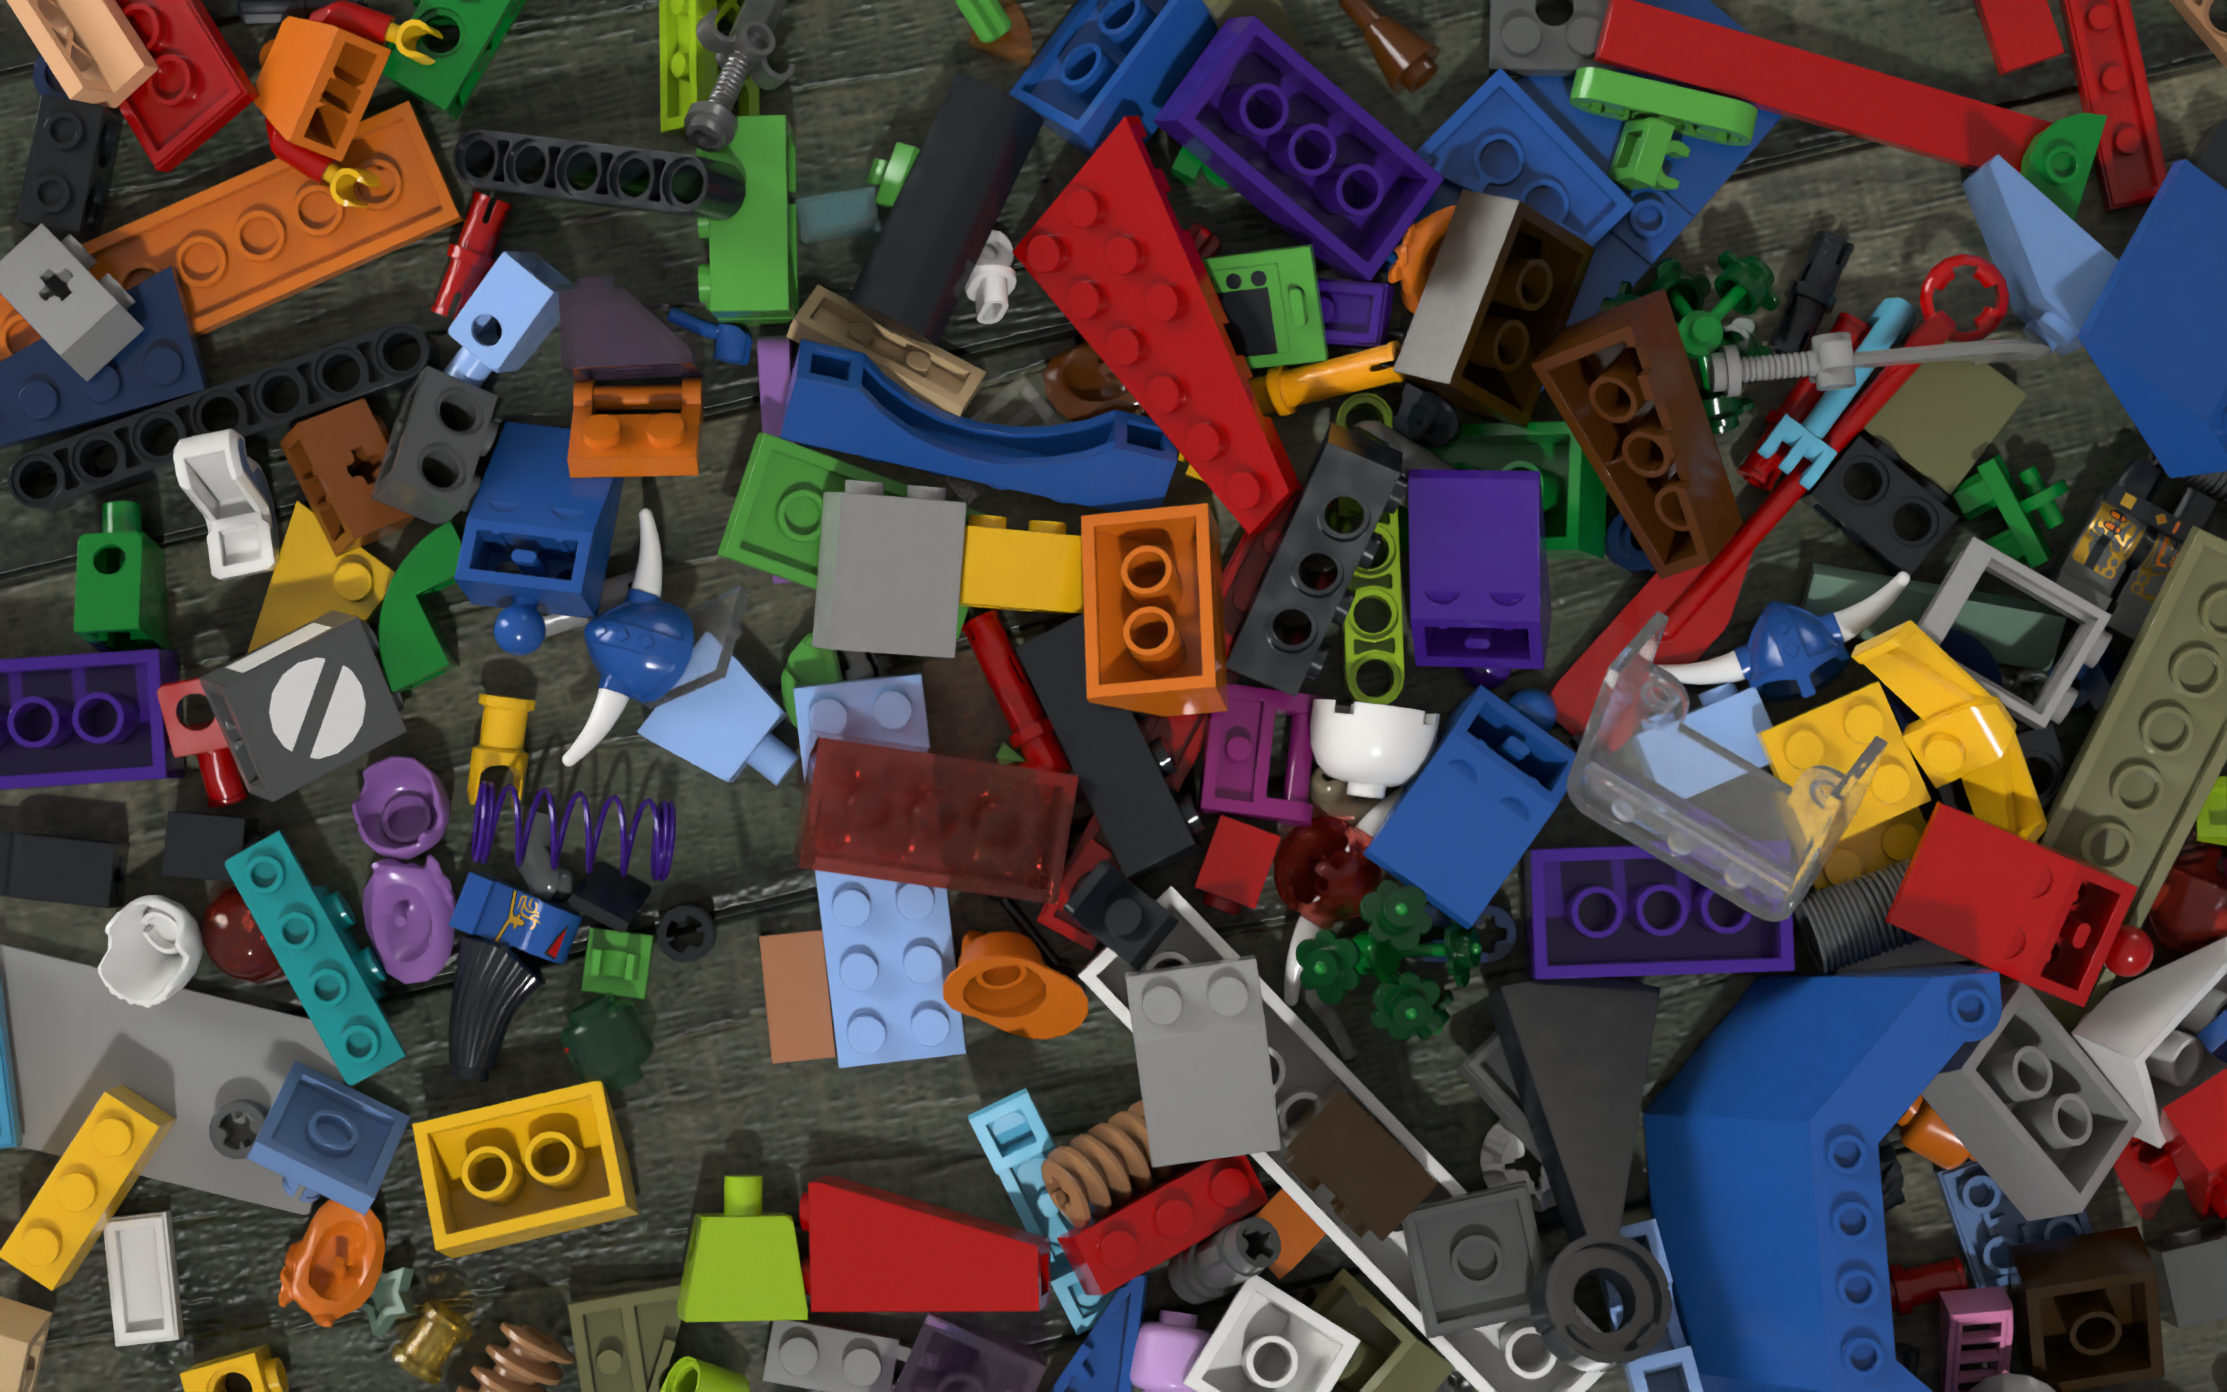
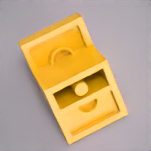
M1879 681L1870 683L1756 733L1779 785V789L1769 794L1813 893L1815 889L1820 891L1821 887L1826 889L1827 885L1832 887L1833 883L1838 885L1839 881L1844 883L1847 878L1851 880L1854 876L1860 878L1861 873L1867 875L1868 871L1874 872L1876 868L1881 869L1882 866L1887 867L1888 864L1893 865L1894 862L1899 863L1900 860L1911 859L1927 826L1919 806L1931 801V798L1910 750L1902 739V732Z

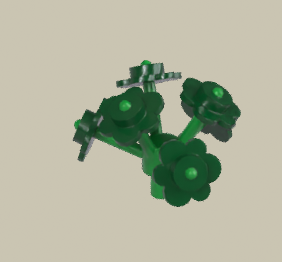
M1385 880L1379 884L1376 892L1366 894L1359 903L1361 917L1371 924L1368 931L1359 932L1353 939H1338L1337 934L1332 929H1322L1317 932L1315 939L1310 938L1301 941L1296 947L1295 954L1298 964L1303 968L1300 973L1301 985L1307 990L1316 989L1317 996L1325 1004L1332 1005L1342 1001L1346 995V990L1358 987L1361 980L1360 974L1373 976L1380 984L1375 989L1372 999L1377 1007L1371 1015V1022L1378 1029H1385L1394 1040H1403L1405 1042L1417 1034L1423 1041L1433 1034L1441 1033L1442 1026L1451 1017L1445 1008L1454 1000L1452 997L1453 993L1447 989L1440 994V987L1433 979H1420L1415 972L1408 971L1399 975L1396 970L1400 966L1402 958L1447 956L1449 975L1454 976L1458 987H1466L1470 980V969L1478 967L1481 960L1480 936L1476 929L1470 927L1467 930L1451 918V924L1446 925L1444 931V943L1419 944L1420 935L1426 934L1432 927L1431 917L1424 912L1427 903L1425 894L1416 886L1403 885L1402 888H1399L1394 881Z

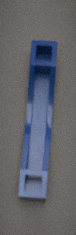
M804 339L800 341L788 386L780 434L781 439L799 442L810 448H826L862 456L873 462L894 463L925 470L937 476H953L984 483L1000 490L1012 489L1048 497L1059 503H1075L1111 512L1161 508L1177 464V448L1150 417L1113 410L1087 420L1054 426L1012 427L978 422L945 412L911 395L887 377L865 353Z

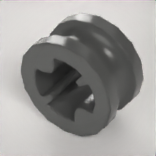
M249 1099L235 1100L220 1107L213 1115L209 1125L210 1140L214 1148L223 1156L232 1159L247 1158L255 1140L251 1144L249 1139H245L239 1143L240 1146L235 1145L230 1141L233 1130L230 1126L226 1125V1121L230 1115H232L233 1119H237L243 1116V1112L247 1113L252 1117L249 1128L258 1135L268 1115V1111L260 1103Z

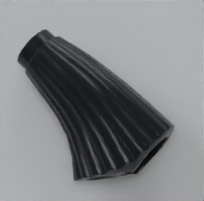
M468 934L462 936L449 1021L451 1076L473 1081H488L490 1069L494 1068L516 1013L522 1004L546 983L541 969L527 952L514 946L509 948V943L491 941L478 935Z

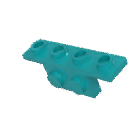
M282 830L275 832L226 860L225 868L345 1082L350 1086L355 1085L407 1056L406 1051L378 1003L380 999L388 996L381 984L388 979L387 973L374 950L370 946L362 949L350 927L356 924V918L344 896L338 890L331 894L326 885L313 886Z

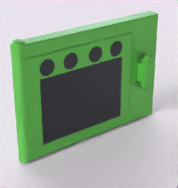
M1313 244L1201 257L1229 323L1224 325L1236 355H1244L1249 369L1319 362L1329 359ZM1295 287H1300V288H1302L1303 291H1304V293H1302V291H1301L1300 289L1295 288Z

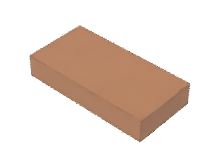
M822 929L759 936L772 1064L836 1057V1039Z

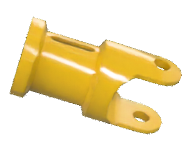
M479 693L478 703L484 706L479 745L473 746L471 752L467 789L469 804L475 805L477 801L481 773L488 767L506 765L512 771L514 777L513 786L517 789L521 803L529 754L523 750L528 712L535 710L536 700ZM511 793V807L514 810L513 797Z

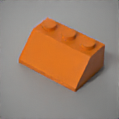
M1203 503L1082 515L1086 691L1089 703L1163 717L1228 711L1221 535L1209 504Z

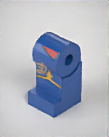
M477 870L469 871L448 926L471 935L476 934L491 941L509 943V948L514 946L545 960L565 964L583 915L551 900H542L531 895L528 890Z

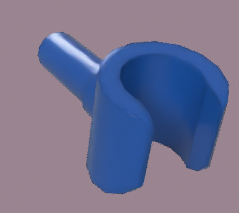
M676 307L670 310L667 318L668 322L705 338L716 340L713 359L738 365H747L749 363L752 338L748 332L735 325L708 322Z

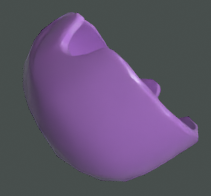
M391 755L377 761L363 771V788L358 798L352 802L351 807L355 822L358 824V831L364 843L383 857L408 860L419 856L440 841L450 820L451 806L445 784L437 775L416 758Z

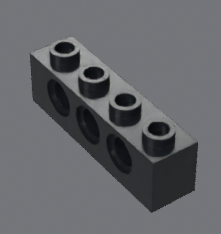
M1333 422L1330 423L1301 486L1302 489L1294 501L1229 643L1225 668L1294 697L1297 696L1305 677L1314 681L1317 679L1330 649V645L1323 643L1322 640L1331 622L1339 626L1343 624L1354 600L1356 590L1348 587L1357 567L1368 570L1380 545L1382 534L1375 532L1374 529L1383 510L1394 514L1406 490L1409 478L1400 475L1403 452ZM1338 497H1350L1355 499L1363 509L1356 515L1345 517L1334 513L1328 504ZM1321 553L1332 558L1336 566L1326 572H1316L1309 569L1304 564L1303 559L1310 554ZM1296 609L1305 613L1310 621L1300 627H1290L1281 622L1277 615L1284 610Z

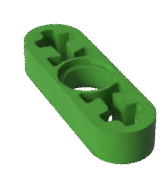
M1582 67L1576 70L1569 103L1573 107L1590 114L1624 122L1655 117L1675 126L1673 133L1730 146H1747L1751 144L1759 112L1751 104L1737 99L1595 67Z

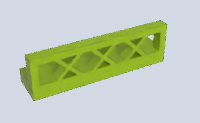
M659 0L661 133L686 134L687 129L684 119L690 106L698 101H708L722 70L717 63L716 53L708 51L699 42L696 35L697 23L716 7L719 12L715 16L716 28L718 21L724 15L734 25L745 0ZM749 73L738 95V116L760 115L759 86L753 82Z

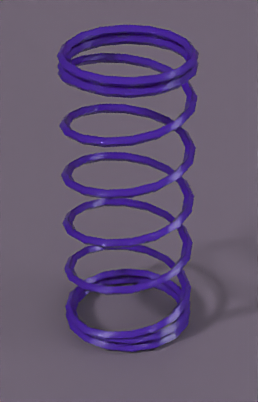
M484 780L479 786L472 833V860L475 864L478 861L481 864L488 862L500 811L505 797L511 789L515 812L516 865L519 868L524 862L536 810L543 794L546 793L550 814L551 869L553 871L559 865L564 837L573 807L578 797H581L586 834L585 870L588 875L593 871L598 842L606 814L611 803L615 800L620 822L621 877L627 876L638 824L647 804H650L654 820L651 846V875L655 882L658 879L663 882L668 878L673 859L676 834V807L672 800L667 802L664 799L657 809V805L651 798L645 799L636 812L627 841L624 807L619 797L614 794L603 805L592 840L590 807L587 797L580 790L572 796L568 803L557 839L555 803L552 793L547 787H544L538 791L534 798L522 838L520 800L517 789L513 784L510 783L503 788L496 806L494 783L492 781L487 783Z

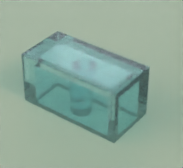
M874 186L795 199L801 238L804 244L880 232L882 225L878 204L874 202L877 196Z

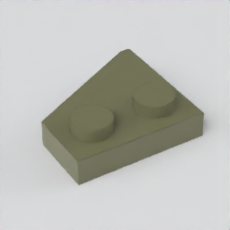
M681 1282L567 1302L581 1392H660L666 1368L669 1367L682 1321L677 1317V1303Z

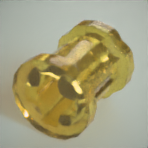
M427 1299L422 1306L424 1315L404 1344L396 1343L390 1352L392 1358L406 1371L426 1383L437 1385L443 1377L440 1370L461 1339H470L474 1333V1328L465 1318L450 1307L437 1300Z

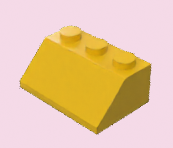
M602 1080L412 1124L435 1250L452 1259L639 1215L627 1152Z

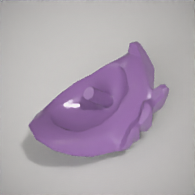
M431 854L427 855V862L423 867L415 863L406 864L403 860L393 857L374 862L371 865L374 873L364 889L362 904L365 926L374 953L387 974L404 984L429 981L445 966L451 955L454 943L455 928L448 925L458 900L452 891L451 881L442 874L439 862Z

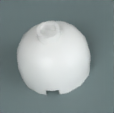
M1313 700L1310 720V746L1316 763L1328 776L1348 782L1346 795L1385 799L1386 787L1410 784L1419 774L1435 749L1440 714H1425V711L1364 702H1354L1349 707L1335 705L1336 700Z

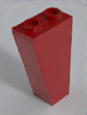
M823 1176L808 1182V1192L802 1193L799 1217L802 1230L809 1231L810 1256L804 1257L801 1271L805 1295H811V1312L1041 1311L1052 1303L1050 1238L838 1176Z

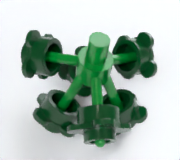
M1731 251L1722 252L1717 259L1723 271L1715 279L1714 285L1721 301L1711 312L1702 310L1704 298L1711 291L1709 279L1702 273L1693 275L1682 269L1680 262L1675 258H1666L1660 261L1655 268V278L1649 287L1639 291L1637 296L1631 295V282L1623 280L1616 297H1605L1597 314H1600L1665 288L1687 357L1698 359L1704 385L1698 388L1713 435L1723 434L1738 427V416L1743 412L1754 409L1755 403L1753 398H1740V396L1726 398L1722 391L1711 392L1707 373L1708 354L1719 352L1722 345L1735 344L1738 348L1740 359L1742 357L1748 358L1749 356L1754 358L1755 356L1774 355L1772 349L1763 346L1756 335L1757 325L1750 318L1739 317L1733 320L1731 325L1723 327L1720 321L1731 309L1743 315H1751L1760 306L1768 311H1773L1780 304V298L1772 288L1774 275L1770 267L1755 256L1749 255L1739 258Z

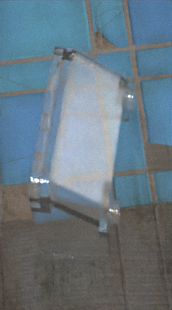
M1657 611L1607 668L1567 778L1566 787L1568 795L1575 807L1587 817L1754 916L1771 922L1783 921L1790 917L1804 899L1858 811L1888 742L1876 736L1846 774L1830 766L1815 765L1807 768L1802 773L1794 787L1789 786L1683 724L1690 705L1685 687L1674 675L1652 663L1669 619L1668 616Z

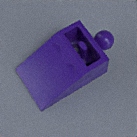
M1409 469L1410 620L1416 666L1461 667L1462 674L1470 685L1475 688L1482 685L1488 690L1501 686L1508 679L1511 668L1544 669L1552 612L1540 471Z

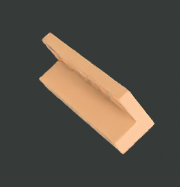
M6 0L70 100L117 108L159 69L115 0Z

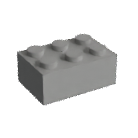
M2019 981L2000 985L2002 1015L1995 1030L1981 1040L1964 1042L1924 1089L1921 1096L2027 1221L2082 1213L2142 1121L2028 985Z

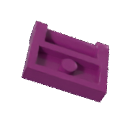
M1227 683L1228 711L1208 713L1198 799L1199 811L1268 820L1285 825L1311 826L1314 806L1308 803L1313 758L1310 746V720L1313 700L1325 698L1298 693L1294 697L1280 690ZM1275 713L1292 717L1283 799L1266 797Z

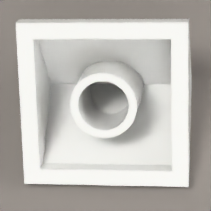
M1256 1275L1243 1282L1183 1381V1384L1195 1392H1331L1361 1340Z

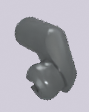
M527 808L526 815H525V819H524L523 826H522V838H523V834H524L526 822H527V819H528V815H529V812H530V809H528V808ZM536 810L523 865L519 868L516 865L515 857V866L531 895L545 901L552 899L561 902L572 894L575 878L573 873L565 868L558 867L555 871L551 869V854L549 852L551 845L550 814Z

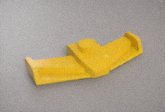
M1912 620L1856 645L1851 657L1858 664H1864L1921 718L1906 726L1902 739L1934 787L1937 789L1961 778L1974 816L2037 841L2045 832L2048 824L2015 732L2017 725L1999 697L1991 696Z

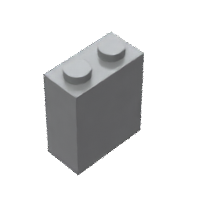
M845 480L844 492H824L812 647L829 650L955 658L967 503L945 501L946 488L908 485L907 498L883 496L884 483Z

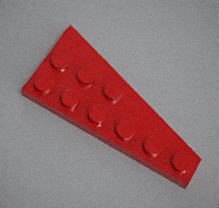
M1139 115L1125 116L1012 253L1249 535L1259 533L1273 521L1302 487L1271 417L1262 414L1248 382L1253 377L1244 355L1237 356L1224 327L1229 321L1189 230L1181 229L1166 195L1171 191L1164 172L1162 168H1154L1142 139L1147 137Z

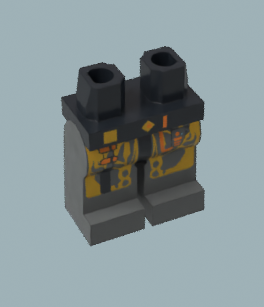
M2139 458L2130 460L2113 483L2101 485L2091 501L2092 504L2079 521L2046 576L2049 580L2111 614L2112 616L2104 630L2112 634L2113 638L2129 647H2132L2192 526L2194 525L2209 531L2219 506L2216 500L2190 487L2183 488L2170 513L2152 504L2151 502L2166 474Z

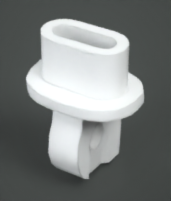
M991 231L964 288L967 297L975 301L977 321L983 324L997 323L1002 319L1009 306L1008 295L1015 289L1017 283L1016 272L1010 267L1014 257L1012 253L1013 247L1010 240L1001 231Z

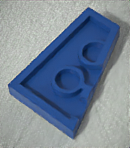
M1501 68L1415 151L1420 158L1442 175L1444 179L1468 191L1520 200L1593 247L1635 207V204Z

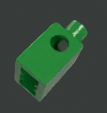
M112 501L104 503L102 505V533L83 534L78 539L74 633L100 653L147 649L169 650L164 550L145 532H142V505L136 502Z

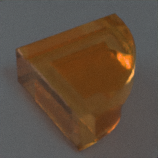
M998 0L1010 18L1012 27L1003 36L990 43L980 41L973 30L969 41V48L1029 67L1032 59V36L1027 19L1014 0Z

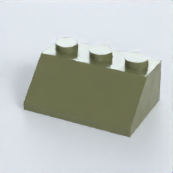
M1344 1268L1341 1269L1309 1306L1313 1311L1361 1340L1331 1392H1435L1455 1369L1423 1336Z

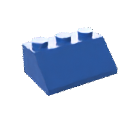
M1079 0L1009 94L1038 113L1045 120L1043 124L1088 158H1091L1125 116L1139 115L1147 137L1142 139L1145 145L1159 127L1153 122L1154 118L1219 30L1202 0Z

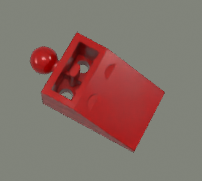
M1939 801L1935 805L1885 919L1889 924L2023 984L2083 1008L2103 965L2116 975L2132 977L2145 971L2151 964L2154 955L2152 940L2144 930L2134 925H2121L2138 889L2137 886L2112 871Z

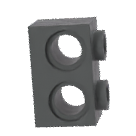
M427 366L405 389L371 499L439 527L451 520L458 512H468L472 507L481 484V477L474 474L479 456L484 457L488 453L497 434L498 422L491 418L498 396ZM440 412L454 419L458 426V431H454L444 424ZM422 467L430 469L438 476L441 487H436L427 481Z

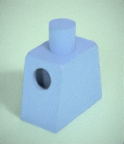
M503 251L448 329V334L462 347L444 369V372L479 388L492 371L496 373L518 371L574 305L583 291L536 252ZM498 322L500 323L502 329L501 338H499L497 334Z
M713 635L686 668L680 680L664 696L637 730L644 738L728 783H733L749 764L774 785L778 786L800 758V755L772 734L788 714L786 709L724 641Z

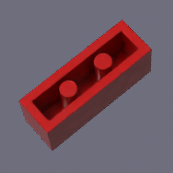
M1246 1155L1191 1162L1162 1181L1159 1180L1152 1184L1147 1190L1132 1195L1131 1199L1125 1203L1114 1205L1103 1216L1096 1215L1091 1218L1090 1223L1081 1229L1075 1227L1057 1237V1240L1085 1294L1105 1295L1265 1205L1270 1200Z

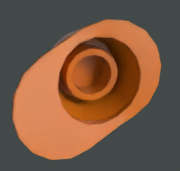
M975 930L968 931L962 940V953L958 959V968L953 970L943 983V999L951 1009L980 1019L1010 1034L1027 1039H1051L1067 1035L1080 1027L1088 1015V997L1082 987L1068 976L1047 967L1036 944L1029 937L1018 932L1000 931L986 934Z

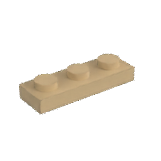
M818 284L793 318L786 336L799 344L801 339L865 353L887 377L911 395L959 417H962L975 397L986 374V371L938 346L890 333L847 299Z

